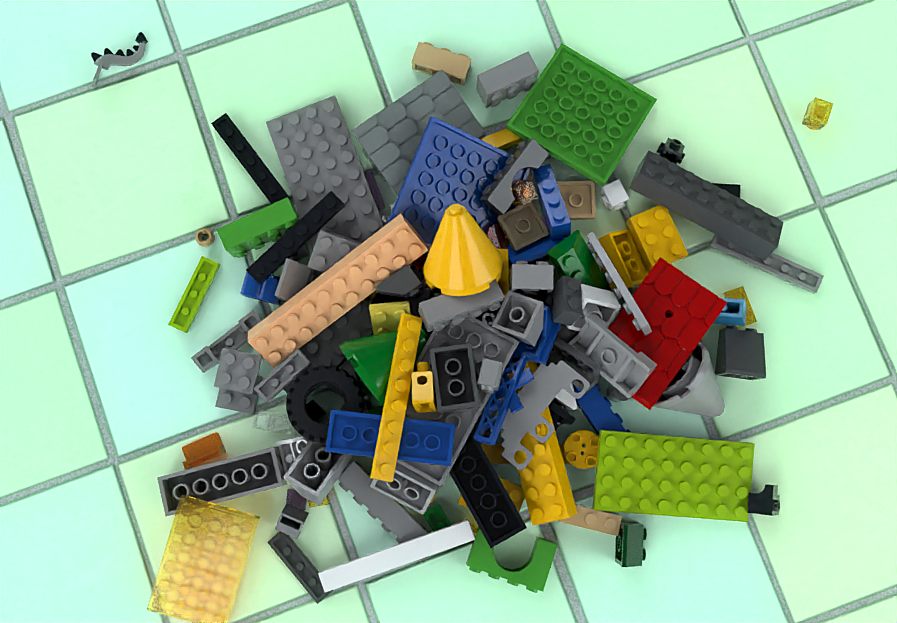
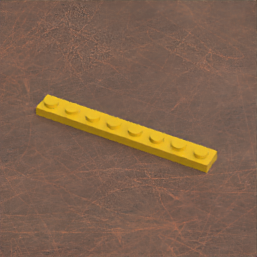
M406 313L401 314L370 476L371 479L393 482L423 320V318Z

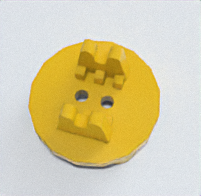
M589 430L572 432L566 438L563 445V453L566 460L572 466L579 469L595 467L599 437Z

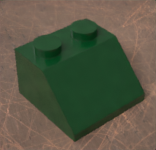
M621 522L618 536L615 539V562L621 567L642 566V561H645L646 550L643 548V540H646L647 531L643 524Z

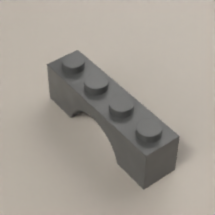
M534 139L522 140L518 144V150L506 160V166L503 170L496 173L494 182L488 185L482 192L483 196L480 200L496 214H505L515 200L512 193V180L515 174L522 168L538 169L549 155Z

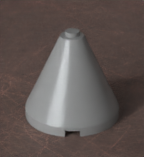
M701 342L698 343L653 407L707 417H717L724 412L725 403L706 346Z

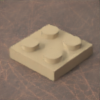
M557 181L570 220L596 218L594 181Z

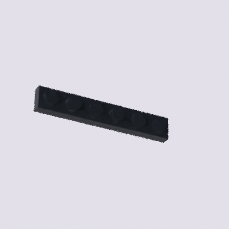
M227 113L211 123L271 204L287 197L291 203L293 202Z
M330 191L248 267L246 271L258 284L262 285L285 263L286 258L289 259L340 212L345 207V204Z

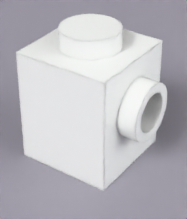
M620 179L605 185L599 191L602 196L600 198L601 202L609 211L613 209L618 211L624 208L629 200Z

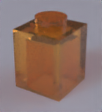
M521 180L512 185V193L515 198L512 203L513 206H523L539 198L532 180Z

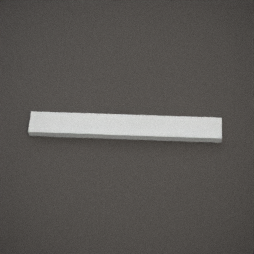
M469 519L320 571L318 575L324 592H328L475 540V535Z

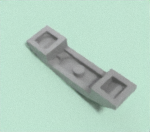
M252 310L240 319L236 326L210 346H205L192 356L191 359L202 373H205L219 364L222 348L237 351L247 343L248 331L262 320Z

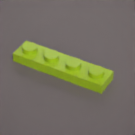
M204 256L201 257L168 325L188 333L221 266L219 263Z

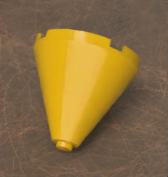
M452 204L445 210L425 260L423 271L425 281L430 288L434 289L435 286L441 289V293L445 295L467 296L490 288L489 283L495 279L499 281L504 271L501 253L467 209L460 204Z

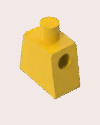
M428 362L417 363V372L412 373V404L416 413L437 412L433 371L429 370Z

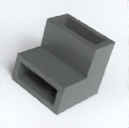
M286 503L275 529L298 539L309 513Z

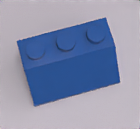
M549 234L547 237L517 252H514L510 244L507 245L509 270L512 264H516L517 261H527L528 264L536 265V262L550 260L546 252L564 240V238L552 241Z

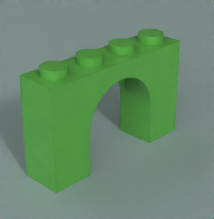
M478 526L466 565L473 572L480 573L484 571L489 573L488 576L493 579L499 580L501 577L507 579V583L518 586L522 584L531 592L537 593L538 590L543 592L557 544L537 536L529 560L519 568L509 569L501 566L496 561L493 552L494 547L490 548Z

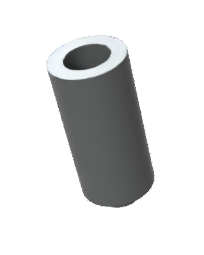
M612 384L608 386L606 393L611 401L621 402L629 400Z

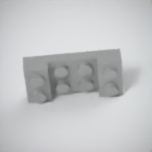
M592 313L586 316V323L568 345L601 365L600 375L629 399L636 394L657 364L643 352L636 353L608 329V323L596 313Z

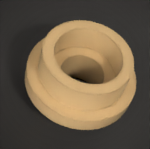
M201 228L197 231L195 239L200 246L207 247L214 242L215 235L209 228ZM204 235H208V239L206 241H203Z

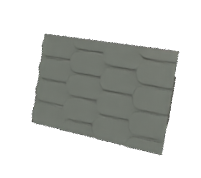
M443 69L351 130L363 147V154L383 182L387 181L397 196L431 116L476 138L485 133L481 124L477 121Z

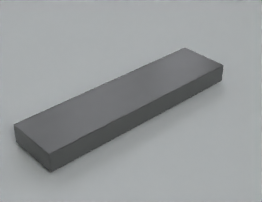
M279 532L267 542L317 604L333 591L324 592L318 575L319 571L289 535Z

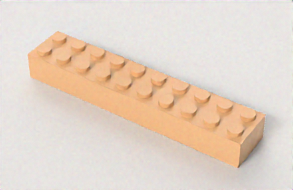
M400 213L250 329L247 342L275 368L297 349L301 348L373 293L378 284L428 251L424 240Z

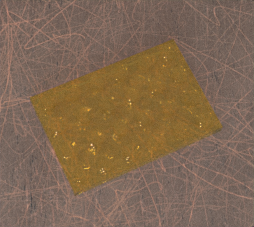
M182 495L147 610L191 623H228L260 517Z

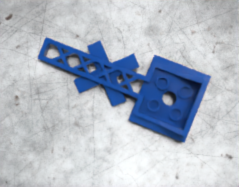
M544 306L543 329L535 347L519 341L501 376L498 391L494 390V393L491 394L485 405V410L474 435L476 441L494 446L508 409L514 414L524 408L516 393V389L535 379L529 367L524 370L527 361L546 365L561 323L553 322V313L548 306ZM513 358L520 359L514 364L512 363ZM513 372V377L509 378L508 374ZM498 409V416L491 419V413ZM491 427L490 437H483L484 431Z

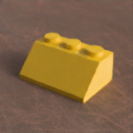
M629 229L611 232L598 239L627 289L639 286L647 276L648 271ZM604 267L601 268L604 273L607 272ZM613 282L609 283L610 289L614 292L615 284Z

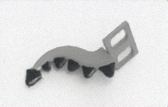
M139 32L135 41L139 45L133 46L135 52L127 49L126 56L121 49L116 54H113L108 48L104 49V55L95 52L91 53L94 61L93 64L98 66L93 78L92 87H95L102 68L108 70L110 66H132L141 60L145 52V44L148 42L142 32Z

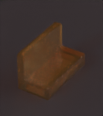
M212 433L183 446L182 451L186 461L182 463L185 470L191 469L227 453L219 433Z

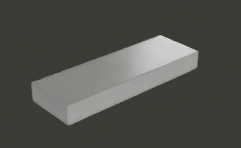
M297 349L253 389L266 403H269L312 363L300 349Z

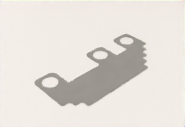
M560 361L557 365L554 363H550L549 366L541 364L533 374L535 379L525 384L517 394L524 408L514 414L508 409L502 425L504 431L501 437L504 438V442L501 445L505 448L502 456L519 470H523L533 458L532 453L519 443L524 435L529 432L539 442L544 443L554 432V426L542 417L541 414L563 388L574 398L579 399L590 387L589 381L564 361ZM579 379L583 382L584 388L581 392L576 393L572 391L571 382L573 380ZM544 423L548 426L549 431L546 436L541 437L537 435L535 429L538 424ZM519 450L524 451L527 455L526 461L522 464H518L514 460V454Z

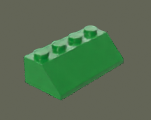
M579 230L574 231L546 252L560 277L567 276L579 279L581 284L608 291L611 290Z

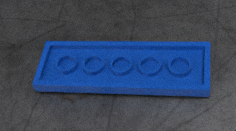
M331 409L325 451L374 457L382 415ZM404 418L397 460L451 466L455 424Z

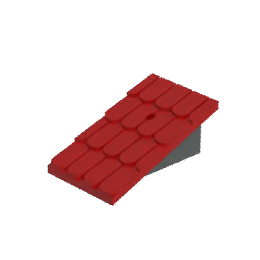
M661 257L632 295L652 332L644 335L642 330L637 331L632 322L635 319L632 313L628 315L624 307L608 328L636 353L643 352L657 364L636 394L632 396L633 399L649 410L660 398L727 304L726 301L704 286H701V284L685 275L670 263H667Z

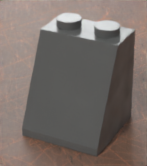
M730 325L719 330L715 374L717 376L752 381L765 379L764 333H758L757 329L745 328V331L738 330L737 326Z

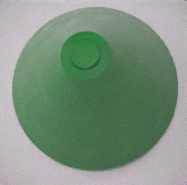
M422 328L415 363L427 343L426 339L428 336ZM398 331L346 340L339 345L348 361L355 368L354 370L382 406L385 402Z

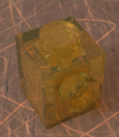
M815 97L807 106L802 124L811 130L822 129L828 122L833 103Z

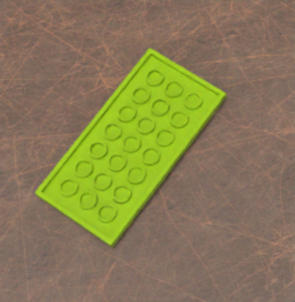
M599 429L592 509L748 522V493H751L755 443Z

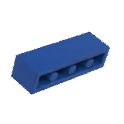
M541 165L538 169H532V184L551 240L568 237L571 234V221L551 165Z
M597 383L587 393L585 392L581 398L576 399L577 406L598 436L599 429L631 432L629 429L625 430L621 424L623 423L622 418L618 413L614 414L610 408L612 406L611 402L606 396L603 397L599 392L601 388Z

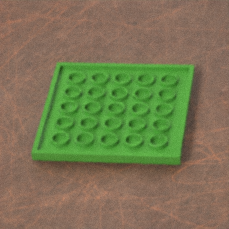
M561 44L507 123L505 129L524 140L534 139L549 155L604 187L657 99L568 46Z

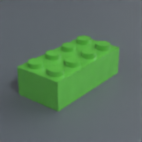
M287 197L216 230L225 250L234 258H241L252 249L258 250L270 241L276 242L300 218L295 207Z

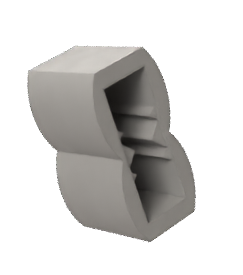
M489 359L482 360L477 383L481 387V391L491 394L494 393V390L498 391L503 371L502 362Z

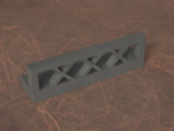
M556 337L546 366H549L550 363L557 365L560 361H564L589 381L590 387L586 391L587 393L599 382L601 365ZM576 379L571 382L583 390L584 384L581 380Z

